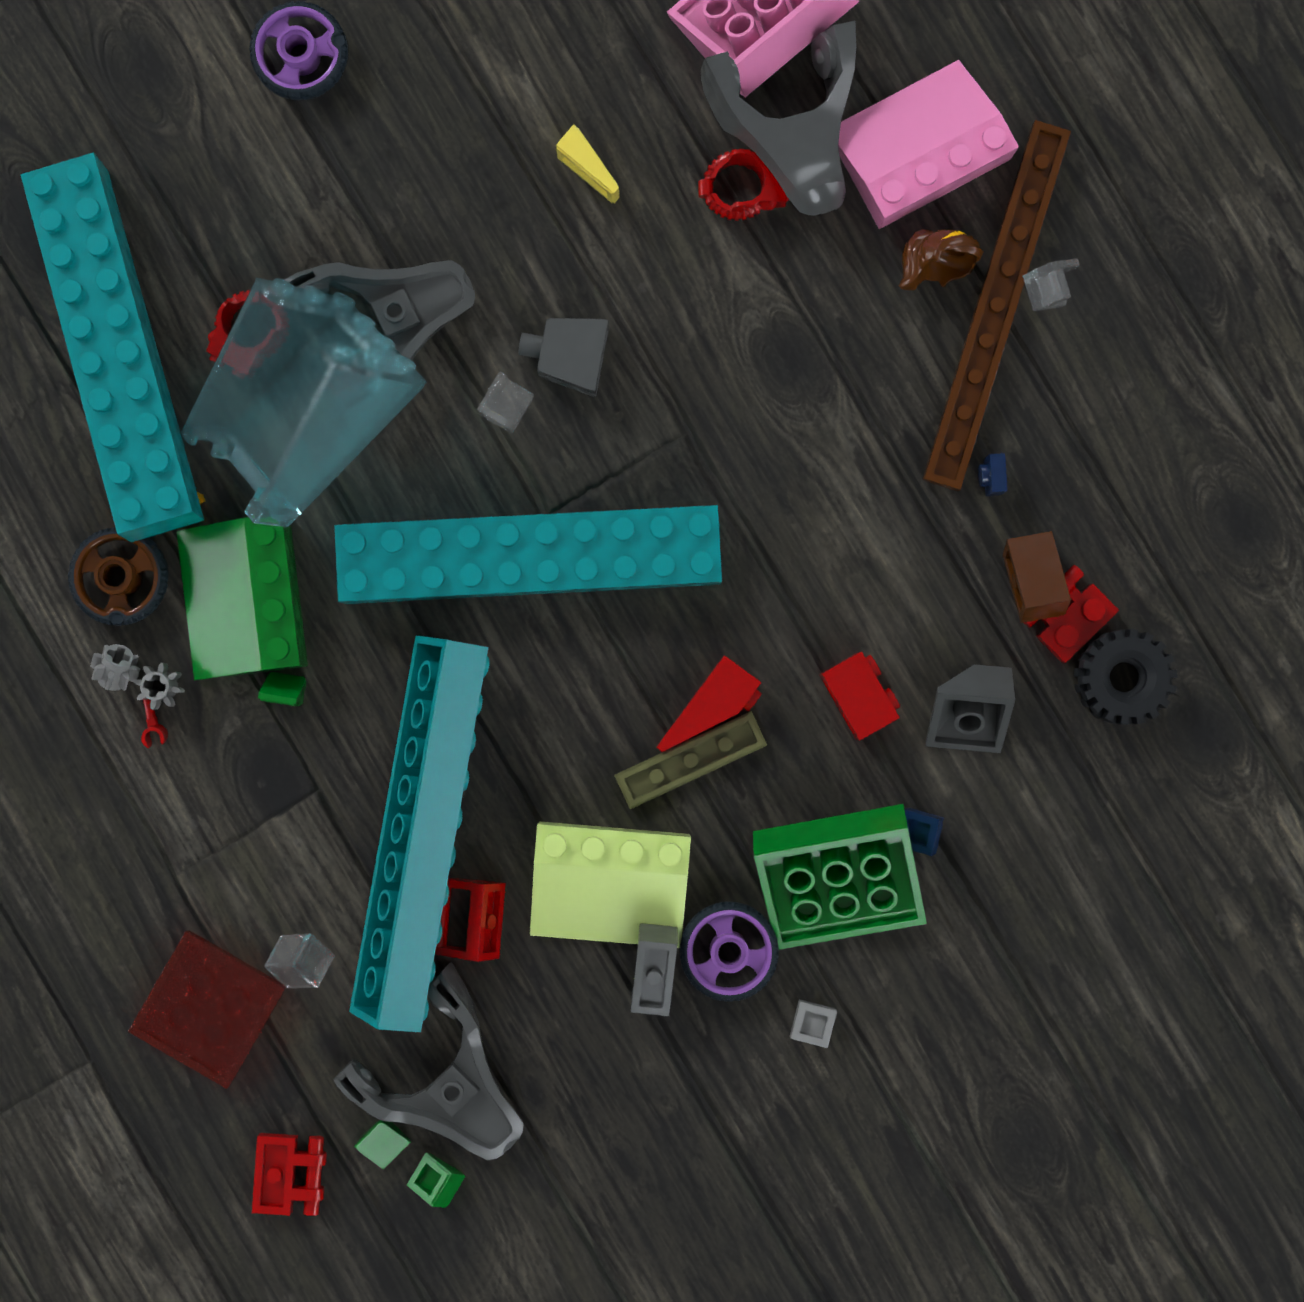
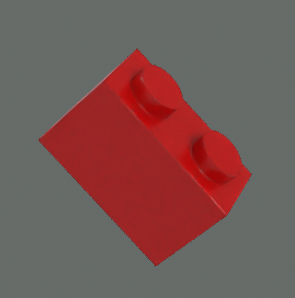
M862 651L855 653L819 674L854 738L859 741L900 718L896 712V709L900 708L896 696L890 688L883 689L877 679L881 675L877 663L871 655L865 657Z

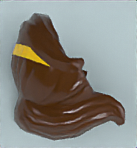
M921 229L916 231L905 243L901 258L903 278L899 283V287L902 290L913 291L924 280L937 281L941 287H946L952 280L969 275L975 266V262L980 261L984 251L980 248V243L973 236H969L959 230L943 229L934 232L928 229Z

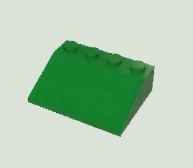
M278 513L240 518L177 531L194 680L307 667L308 662L290 517Z
M904 804L753 831L754 859L770 924L776 934L779 950L927 924Z

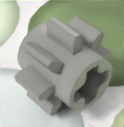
M104 645L102 654H93L90 667L94 671L91 679L98 680V683L105 690L117 691L122 689L125 691L129 681L134 682V680L138 679L140 668L136 665L139 656L133 655L131 650L124 645Z
M160 663L157 672L151 666H144L143 670L146 675L142 680H134L136 685H140L142 692L137 696V700H151L150 708L153 710L159 709L161 700L167 706L174 707L175 701L173 697L176 693H183L185 689L178 687L177 679L181 677V672L167 673V663ZM154 681L166 684L165 691L153 688Z

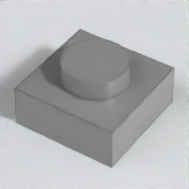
M799 999L790 1038L828 1048L837 1010Z

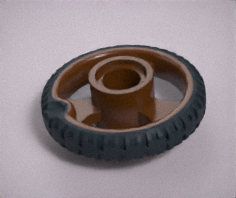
M116 527L106 528L90 535L75 550L68 572L70 592L80 609L92 619L108 625L121 626L133 624L152 614L163 600L168 587V566L162 551L149 537L131 542L138 546V550L130 560L117 556H109L103 559L98 551V547L112 541H128L117 534ZM121 566L125 570L126 577L124 582L116 587L112 583L111 576L113 571ZM153 571L154 579L150 593L140 605L133 609L129 604L128 596L134 594L140 588L142 572ZM94 572V580L98 588L110 594L109 602L104 609L97 606L88 596L84 586V573Z

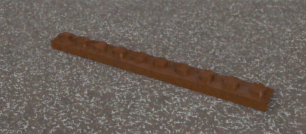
M1035 120L1032 124L922 479L923 481L955 491L961 490L1071 134L1070 130Z

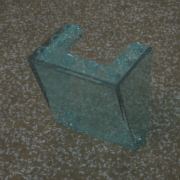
M256 278L180 433L189 445H196L198 440L212 442L213 448L210 454L213 458L229 460L255 490L256 493L245 510L246 515L254 524L289 527L423 389L427 382L415 370L416 364L407 357L402 356L394 348L396 345L394 341L382 335L374 327L375 322L368 316L361 314L355 307V301L343 293L335 292L334 295L323 293L313 286L306 285L305 288H300L279 278H275L274 281Z

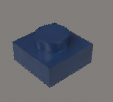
M1005 453L989 454L983 459L984 464H980L978 467L980 487H985L986 496H1000L1008 491Z
M906 808L905 814L913 851L929 856L935 855L944 817Z

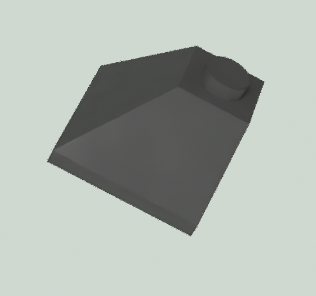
M974 664L939 686L925 746L1001 753L1015 703L1012 668Z

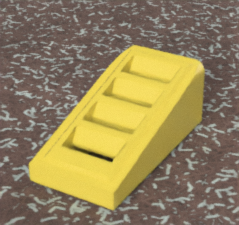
M575 124L572 125L556 144L557 158L608 201L615 204L619 199V187L580 129Z

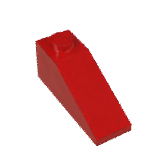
M724 655L656 748L664 752L739 714L742 708L749 712L762 695L757 690L762 682Z

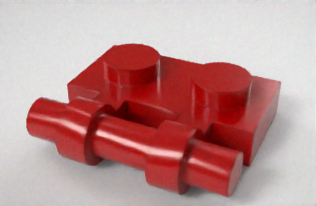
M1073 565L1064 573L1071 598L1066 614L1040 619L1046 627L1036 636L1061 663H1066L1119 611L1093 583L1089 584L1082 592L1076 588L1075 584L1084 576L1082 570L1076 565ZM1038 620L1024 622V624L1031 628Z
M259 1133L256 1145L252 1213L290 1216L293 1212V1201L295 1200L304 1201V1215H319V1203L324 1199V1186L321 1185L322 1166L326 1165L327 1152L323 1151V1136H309L308 1150L298 1151V1135ZM296 1166H307L305 1185H295Z

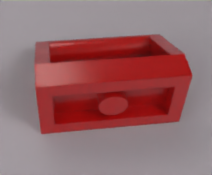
M448 878L449 897L442 910L440 921L442 937L440 942L436 944L435 955L477 962L499 959L506 883ZM452 888L471 890L466 947L447 946Z

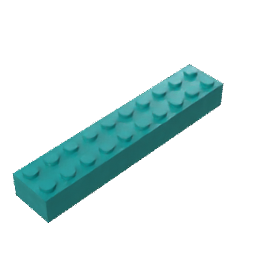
M93 152L20 174L117 534L130 542H135L204 521L108 169Z
M718 505L334 525L338 602L344 604L720 585L722 583Z
M415 636L349 1010L350 1013L378 1030L421 1032L423 1021L428 1015L429 1003L427 995L429 984L435 976L434 956L436 944L440 942L442 937L440 921L443 906L446 905L449 897L447 881L449 870L453 866L456 857L454 842L456 830L459 829L462 822V809L460 807L463 792L469 783L467 768L470 753L474 750L476 743L474 728L476 716L480 713L483 703L481 688L483 677L486 676L489 669V658L487 656L489 647L446 639Z

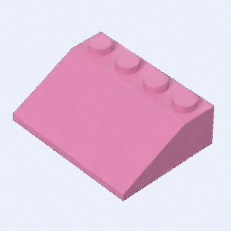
M680 0L667 11V14L704 58L728 51L729 56L738 67L740 94L746 98L810 44L819 33L828 29L860 1Z
M959 60L842 121L838 143L839 156L879 229L1008 162L1019 148L1000 111Z

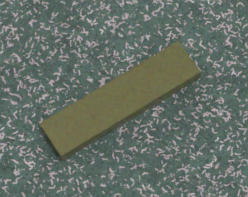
M752 711L625 769L614 776L629 808L632 809L767 746V743Z

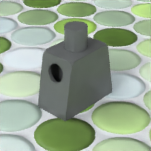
M549 318L546 320L543 336L522 332L518 355L539 359L537 367L539 377L596 397L609 332V320Z

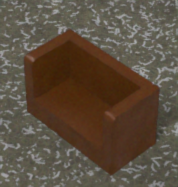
M1052 531L1007 539L1003 558L1020 622L1024 623L1065 615L1071 598Z

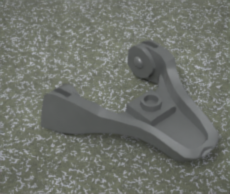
M855 21L833 25L825 32L819 33L811 43L813 66L818 75L823 78L826 88V100L812 111L781 119L763 116L739 97L740 75L738 67L729 56L728 51L705 58L701 67L703 91L720 126L724 131L740 139L757 154L771 171L797 210L806 215L816 216L837 210L845 200L846 188L840 163L838 143L841 118L855 70Z
M452 260L431 262L400 269H369L336 262L297 272L281 282L293 310L317 302L326 295L330 287L360 295L372 307L383 329L389 349V358L385 372L374 381L373 379H367L351 383L335 395V399L353 431L370 419L390 398L412 359L428 339L450 321L469 310L475 300V291L465 270Z
M451 961L429 984L427 996L436 1009L441 1010L453 1020L457 1018L462 1024V1043L455 1060L427 1088L412 1095L381 1093V1088L372 1073L355 1059H352L333 1080L348 1099L381 1121L420 1126L456 1142L469 1152L485 1160L497 1159L520 1139L524 1124L512 1106L507 1102L492 1076L484 1053L481 1030L474 1003Z

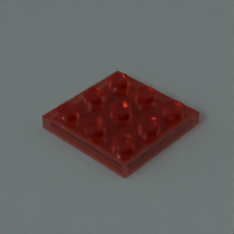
M188 930L181 938L128 1032L228 1089L287 986Z

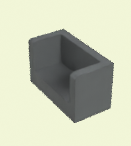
M644 923L639 925L631 1013L669 1016L678 945V927Z

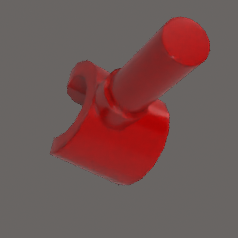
M149 699L143 700L147 718V729L143 731L141 741L147 748L152 746L150 731H155L159 734L161 745L168 738V731L163 725L158 724L155 710L150 708L151 700Z

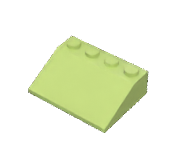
M539 822L537 824L530 936L638 944L639 925L644 923L678 927L677 948H680L691 835Z

